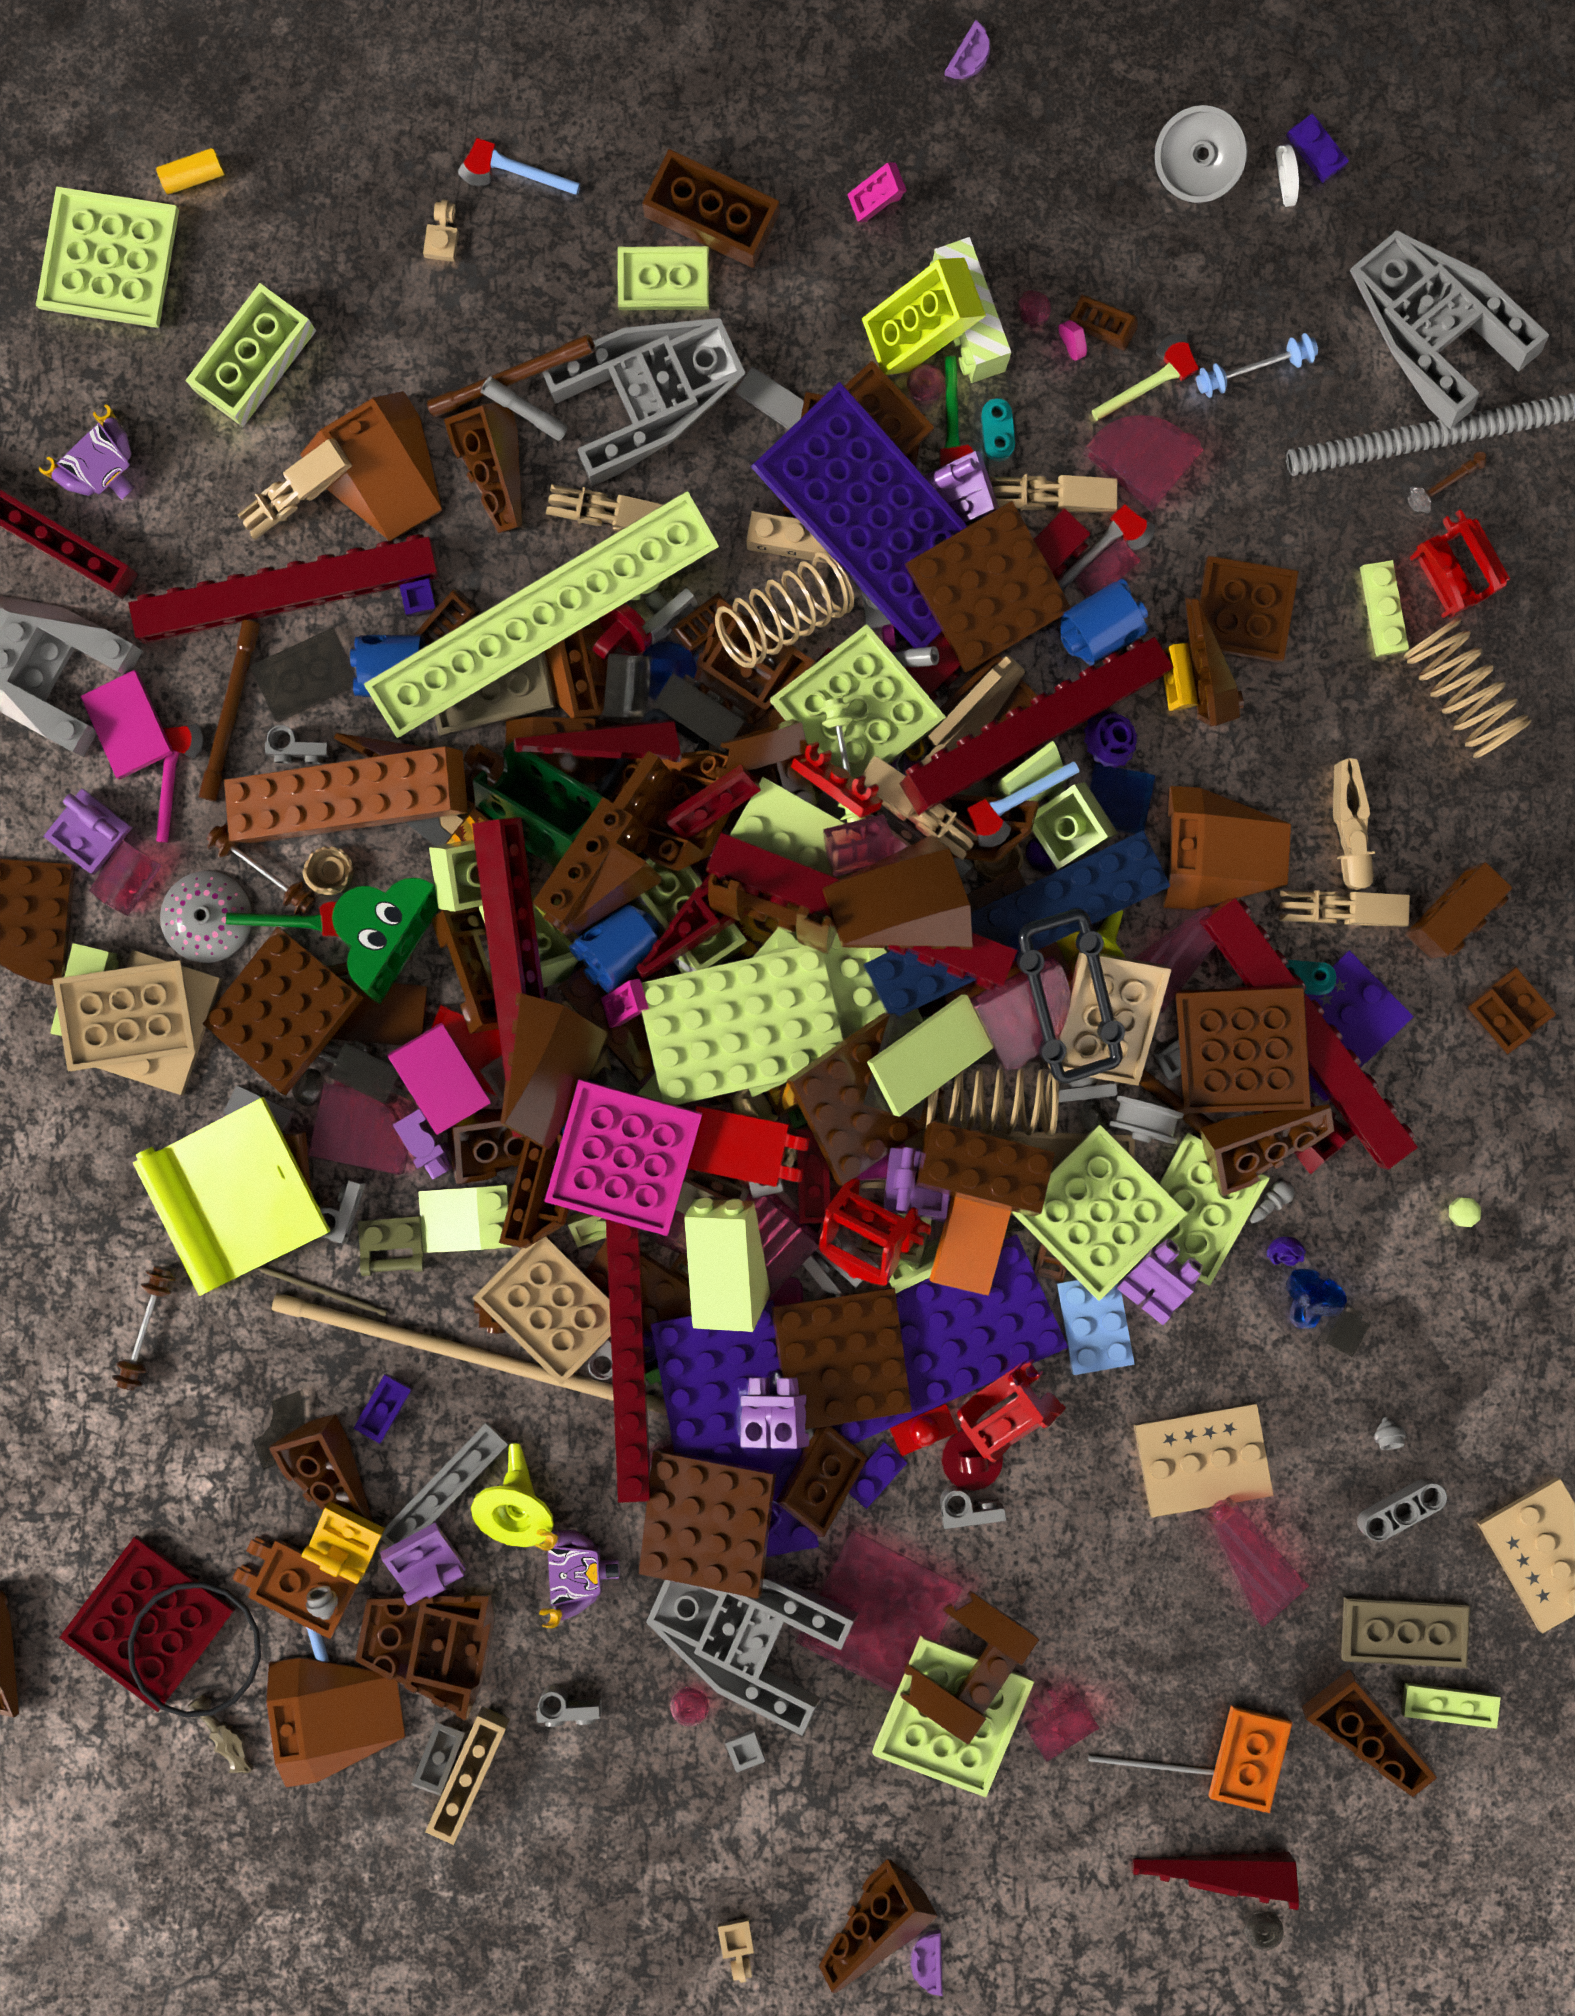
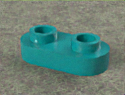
M995 398L989 400L982 409L984 452L989 459L1002 462L1012 455L1015 448L1013 414L1008 402ZM999 409L1003 415L996 418L992 415V411ZM1001 439L1005 442V446L999 448L995 445L994 441Z
M1287 960V969L1293 971L1304 982L1306 986L1304 992L1306 994L1325 995L1334 989L1336 985V972L1329 964L1324 962ZM1318 973L1326 975L1323 981H1318L1314 977Z

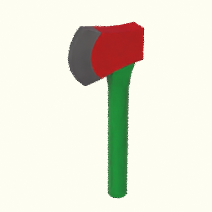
M946 356L947 435L944 448L939 450L940 467L974 451L981 452L985 463L984 451L977 441L961 446L958 425L957 357Z
M343 893L319 895L316 898L320 910L319 915L302 916L226 912V925L309 928L322 932V936L339 937L333 926L332 915L335 904Z

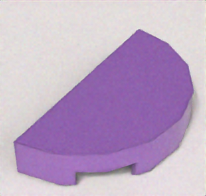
M977 20L973 23L946 68L945 76L953 79H967L978 74L986 65L990 54L989 38L985 27Z
M939 1929L927 1932L918 1939L912 1949L910 1964L913 1978L921 1987L930 1994L943 1996L941 1931Z

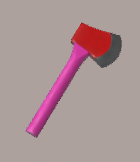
M197 723L182 727L163 728L174 753L163 758L164 766L156 842H169L175 773L180 753L195 759L202 751L204 734Z

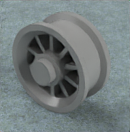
M1117 1096L1116 1100L1120 1102L1116 1120L1110 1121L1109 1126L1133 1133L1132 1139L1150 1143L1152 1138L1176 1144L1177 1139L1173 1135L1177 1120L1183 1119V1113L1163 1107L1164 1105L1156 1102Z

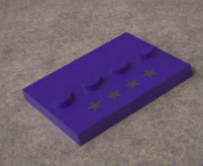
M1349 950L1332 965L1336 972V985L1334 989L1325 995H1306L1310 1000L1314 999L1320 1004L1325 1013L1322 1017L1328 1025L1333 1024L1339 1030L1343 1037L1340 1040L1347 1050L1351 1049L1361 1061V1064L1358 1066L1361 1068L1414 1016ZM1323 973L1317 980H1325L1326 975ZM1309 1072L1310 1089L1323 1102H1326L1329 1098Z

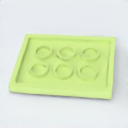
M762 777L759 782L761 791L750 798L729 836L839 880L853 874L872 839Z
M1186 1133L1158 1184L1188 1214L1157 1245H1160L1167 1239H1171L1180 1248V1253L1175 1260L1183 1265L1189 1258L1196 1259L1203 1266L1202 1273L1197 1280L1210 1286L1270 1178L1260 1174L1258 1176L1260 1180L1252 1186L1222 1196L1204 1153L1202 1140L1190 1133Z

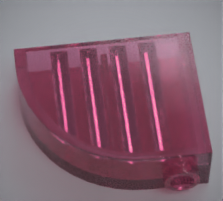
M1135 415L1118 419L1105 426L1088 443L1082 455L1110 478H1116L1117 484L1153 512L1199 458L1204 449L1200 446V441L1193 434L1188 432L1185 434L1181 429L1166 420L1153 416Z
M1053 956L1044 959V967L1040 971V976L1055 1037L1057 1038L1067 1021L1071 996L1068 980L1061 964ZM1021 971L1006 979L1004 986L1000 988L994 987L993 991L987 989L970 998L974 1010L993 1046L998 1061L1006 1071L1023 1067L1029 1059L1039 1054V1045L1043 1041V1036L1026 973Z
M334 1078L333 1083H324L308 1156L401 1175L405 1172L408 1149L393 1127V1124L401 1119L395 1110L382 1098L368 1091L352 1088L351 1081Z
M748 1183L745 1187L750 1190V1185ZM750 1190L745 1201H754L770 1287V1298L819 1247L820 1235L807 1223L799 1224V1215L775 1193L752 1198Z

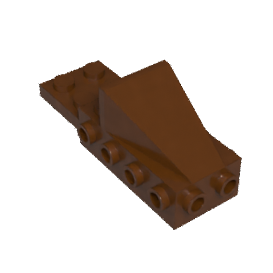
M650 751L647 752L614 803L604 797L601 799L532 902L545 913L543 919L566 936H569L571 932L579 937L582 936L588 926L658 885L663 879L645 860L636 855L645 849L648 843V836L650 835L642 824L653 816L656 803L661 796L669 792L675 777L657 755ZM597 843L598 846L594 852H590L591 845ZM573 872L578 874L575 879L572 878ZM556 898L560 900L558 905H554Z

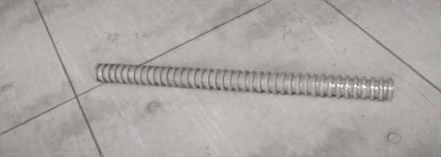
M1575 394L1560 395L1557 398L1550 397L1548 400L1544 398L1540 399L1539 402L1534 400L1530 401L1529 404L1524 402L1520 406L1514 404L1511 408L1504 406L1502 409L1484 410L1483 414L1480 411L1475 412L1474 415L1469 413L1451 429L1439 419L1436 423L1429 421L1427 425L1424 422L1419 423L1418 427L1415 424L1410 425L1409 428L1403 426L1400 427L1399 431L1397 428H1393L1390 432L1383 430L1381 434L1378 432H1373L1371 436L1363 434L1362 438L1359 435L1354 436L1353 440L1350 437L1344 438L1343 442L1338 439L1334 443L1328 441L1325 445L1322 443L1316 444L1315 447L1308 445L1306 449L1298 447L1297 451L1292 448L1288 450L1286 455L1287 468L1292 476H1297L1299 472L1307 474L1308 470L1311 473L1316 472L1317 468L1320 471L1326 470L1327 466L1333 469L1336 465L1343 467L1345 463L1348 465H1353L1355 461L1362 463L1364 459L1367 462L1372 461L1373 457L1376 460L1381 459L1383 455L1385 458L1391 457L1392 453L1394 456H1398L1401 452L1404 454L1410 453L1411 450L1418 452L1420 448L1428 450L1429 446L1433 449L1437 448L1438 445L1441 447L1447 446L1448 443L1453 445L1457 441L1463 443L1466 440L1473 441L1475 438L1483 439L1485 435L1489 438L1493 437L1494 434L1497 436L1502 435L1504 432L1509 434L1513 430L1519 432L1522 428L1529 430L1531 427L1549 426L1550 423L1553 425L1558 424L1559 421L1562 423L1568 422L1569 419L1574 421Z

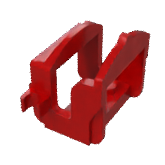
M1461 509L1455 513L1458 522H1452L1449 516L1443 519V523L1448 531L1442 536L1436 535L1422 542L1416 547L1417 550L1409 557L1411 562L1418 559L1446 611L1441 614L1443 619L1448 616L1452 618L1486 600L1504 588L1507 582L1510 581L1505 568L1477 518L1473 520L1471 518L1467 519ZM1461 535L1490 585L1477 595L1448 542Z
M855 1177L842 1186L826 1208L819 1250L830 1261L846 1271L850 1277L886 1286L899 1264L901 1252L908 1253L914 1243L923 1245L924 1236L918 1233L924 1232L930 1235L931 1226L920 1220L918 1209L912 1207L903 1219L859 1196L860 1179ZM839 1223L861 1234L873 1243L884 1247L881 1270L831 1244L839 1230Z
M1034 1359L1028 1362L1023 1361L973 1395L958 1409L957 1415L961 1421L960 1426L984 1459L987 1458L993 1463L996 1462L1011 1445L1040 1426L1042 1428L1049 1427L1066 1409L1064 1404H1061L1052 1393L1047 1392L1038 1398L1030 1387L1043 1374V1371L1038 1373L1032 1365L1035 1361ZM1014 1392L1017 1393L1018 1397L977 1423V1420L986 1411Z

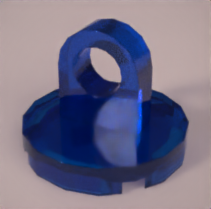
M670 641L659 642L647 648L640 656L636 668L637 681L643 692L653 701L664 704L675 703L686 696L690 681L694 680L697 671L696 662L691 653L682 645Z
M1305 1268L1294 1270L1286 1281V1289L1294 1299L1290 1307L1292 1324L1299 1329H1312L1318 1324L1322 1316H1339L1347 1303V1296L1343 1289L1332 1279L1327 1278L1325 1281L1319 1278L1320 1273ZM1304 1308L1306 1309V1317H1305V1319H1304V1316H1303Z

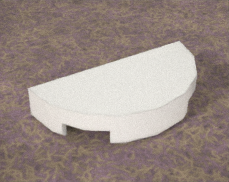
M1279 145L1275 148L1283 204L1285 207L1294 206L1298 199L1299 190L1296 156L1291 145Z

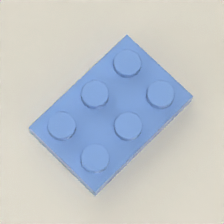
M1077 1279L1056 1283L1073 1375L1135 1365L1122 1293L1117 1289L1118 1283L1100 1301Z

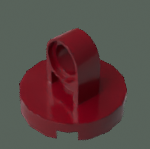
M624 603L598 618L605 633L598 639L592 650L603 660L609 658L619 647L633 654H641L652 643L651 632L645 633L642 626L646 622L633 608Z
M960 1429L958 1433L952 1435L945 1442L942 1448L941 1462L944 1473L954 1485L961 1489L976 1491L984 1489L996 1481L1002 1470L1003 1455L994 1463L987 1458L984 1459L964 1430Z

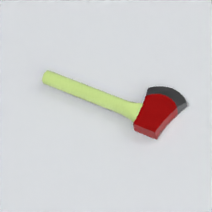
M1173 334L1161 341L1156 355L1167 365L1157 373L1093 409L1092 415L1095 420L1098 421L1163 382L1176 378L1183 381L1197 373L1199 367L1191 353L1187 336L1185 334Z

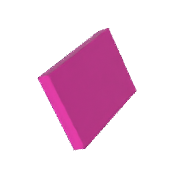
M132 670L80 696L117 779L121 780L174 753L138 671Z
M443 1023L438 1024L387 1054L436 1135L491 1103Z

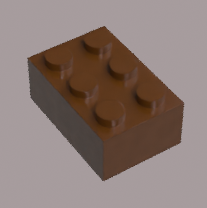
M1486 862L1469 867L1405 934L1431 959L1445 958L1449 954L1454 956L1465 946L1466 942L1463 939L1470 932L1475 934L1487 923L1485 916L1492 909L1494 911L1499 910L1508 901L1509 898L1506 895L1512 887Z

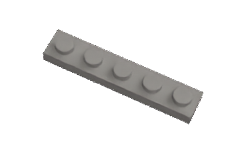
M487 1421L385 1527L381 1539L391 1547L431 1525L500 1454L509 1442Z

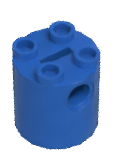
M1123 578L1109 584L1074 605L1061 616V640L1064 647L1071 656L1082 658L1090 666L1098 664L1149 631L1144 620L1148 617L1147 609L1140 600L1134 601L1130 595V587Z
M416 634L360 635L355 637V649H350L351 667H356L357 677L353 679L354 695L371 697L364 683L426 647L427 644L424 636Z
M625 904L576 939L569 946V949L574 957L579 961L582 960L586 966L583 972L587 979L593 985L599 983L609 993L638 972L637 966L644 961L652 950L654 943L658 939L660 929L649 913Z

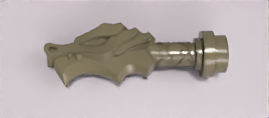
M201 1694L188 1707L191 1711L210 1710L212 1701L209 1697L206 1698L204 1694ZM215 1715L200 1716L211 1731L209 1738L215 1742L214 1752L222 1754L229 1761V1773L243 1772L245 1774L251 1772L253 1765L246 1758L247 1752L244 1736L240 1733V1730L234 1729L227 1722L220 1723Z

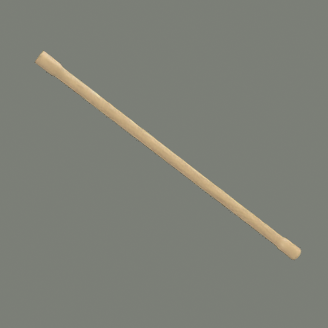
M278 1292L273 1300L272 1311L316 1320L613 1401V1384L573 1374L561 1386L539 1364L316 1305ZM647 1394L648 1410L668 1417L665 1399Z

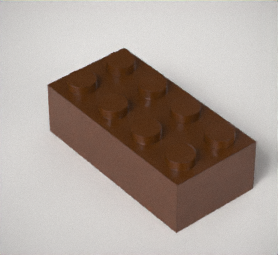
M668 149L642 202L645 218L702 245L709 246V248L751 268H754L780 215L779 200L671 149Z
M933 1121L926 1127L916 1169L915 1186L1029 1216H1037L1042 1214L1055 1152Z

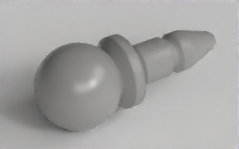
M1284 1180L1273 1183L1270 1192L1264 1194L1265 1201L1259 1208L1254 1210L1250 1222L1257 1223L1273 1210L1279 1211L1283 1205L1290 1203L1294 1198L1293 1186Z

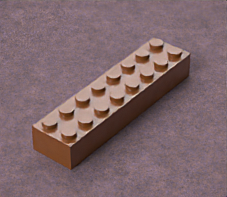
M446 746L224 780L229 841L251 844L468 813L463 751Z

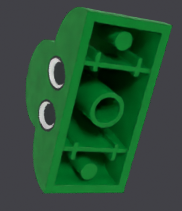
M406 878L393 884L386 893L374 887L360 886L344 893L335 904L332 921L336 933L350 948L347 958L349 974L364 993L378 1004H381L430 926L431 919L440 910L438 909L434 884L421 878Z

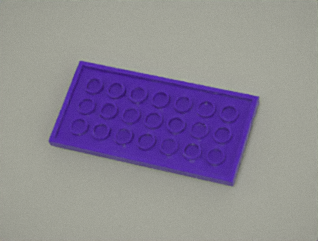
M838 382L750 467L831 557L842 565L849 577L913 648H923L941 632V629L904 564L968 526L841 382Z
M1017 1234L1007 1237L1003 1241L989 1296L929 1281L930 1278L896 1293L912 1412L832 1425L839 1434L850 1443L856 1444L987 1385L1023 1361L1028 1362L1034 1359L1033 1363L1069 1348Z
M767 1300L753 1332L693 1328L692 1315L651 1322L674 1452L775 1471L776 1479L773 1499L776 1501L802 1455L801 1448L741 1447V1415L743 1408L741 1406V1396L748 1395L749 1378L770 1377V1394H777V1378H781L771 1306H775L774 1300ZM780 1506L782 1522L779 1528L768 1537L766 1557L819 1547L817 1535Z

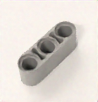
M1429 1479L1417 1480L1363 1510L1358 1516V1528L1373 1541L1381 1542L1441 1510L1447 1502L1446 1491L1442 1486ZM1429 1488H1434V1498L1429 1502H1424V1492ZM1402 1503H1407L1408 1510L1406 1514L1397 1517V1507ZM1374 1518H1380L1381 1525L1379 1529L1370 1532V1521Z

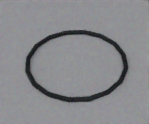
M206 1582L176 1584L153 1596L136 1616L128 1640L129 1669L141 1693L159 1709L185 1718L211 1716L235 1704L253 1683L261 1659L259 1629L249 1608L229 1590ZM205 1588L227 1596L243 1610L254 1632L255 1659L248 1680L232 1699L210 1710L183 1711L163 1704L146 1689L135 1667L134 1640L141 1619L156 1601L180 1589Z

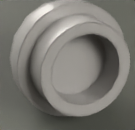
M1384 1417L1374 1434L1375 1442L1379 1443L1381 1450L1398 1449L1405 1446L1406 1432L1402 1426L1396 1425L1394 1420Z
M320 1586L311 1590L306 1596L308 1612L315 1617L329 1620L338 1604L336 1593L331 1591L329 1586Z

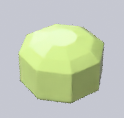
M1458 1197L1449 1205V1218L1456 1226L1472 1227L1481 1218V1207L1473 1198Z

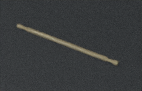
M261 1266L255 1268L262 1273L365 1310L377 1312L382 1316L387 1315V1310L375 1308L373 1305L270 1268Z

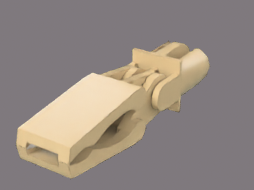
M328 439L284 471L283 475L286 481L275 482L261 494H255L257 499L237 515L240 519H245L243 521L245 528L251 530L250 535L256 540L279 521H287V517L298 509L297 505L301 500L305 498L308 501L315 499L352 467V464L336 439Z
M1024 474L1023 477H990L991 485L996 486L992 488L999 508L1013 501L1016 508H1019V512H1022V510H1045L1046 506L1054 505L1055 512H1061L1064 508L1068 512L1114 513L1117 511L1116 478L1061 475L1058 476V480L1051 482L1047 481L1046 477L1027 476V474Z
M551 484L550 491L555 494L549 495L548 503L553 506L547 507L545 514L577 520L580 525L584 523L602 526V523H610L613 526V530L619 532L663 504L624 495H618L617 501L608 499V495L604 493L586 490L585 487H583V490ZM586 497H588V503H585ZM583 510H586L585 512H587L585 516H582Z
M877 756L871 759L861 776H866L864 782L866 789L874 784L879 786L876 796L883 800L882 805L899 819L905 821L907 818L916 824L915 827L927 837L932 835L959 859L963 860L967 855L965 850H970L974 844L972 840L978 839L976 831L955 817L956 812H951L942 804L918 816L899 784L906 776Z
M1348 758L1334 765L1333 819L1337 824L1341 845L1344 849V855L1337 857V860L1341 859L1343 880L1348 889L1357 891L1369 887L1373 883L1372 855L1375 854V851L1367 852L1370 808L1358 759ZM1347 786L1351 791L1353 799V812H1351L1347 804Z
M1280 890L1281 898L1307 899V902H1281L1280 910L1306 911V915L1283 914L1279 915V921L1335 924L1337 920H1344V925L1409 926L1410 895L1350 892V894H1345V897L1337 896L1338 892ZM1345 906V910L1337 909V907Z

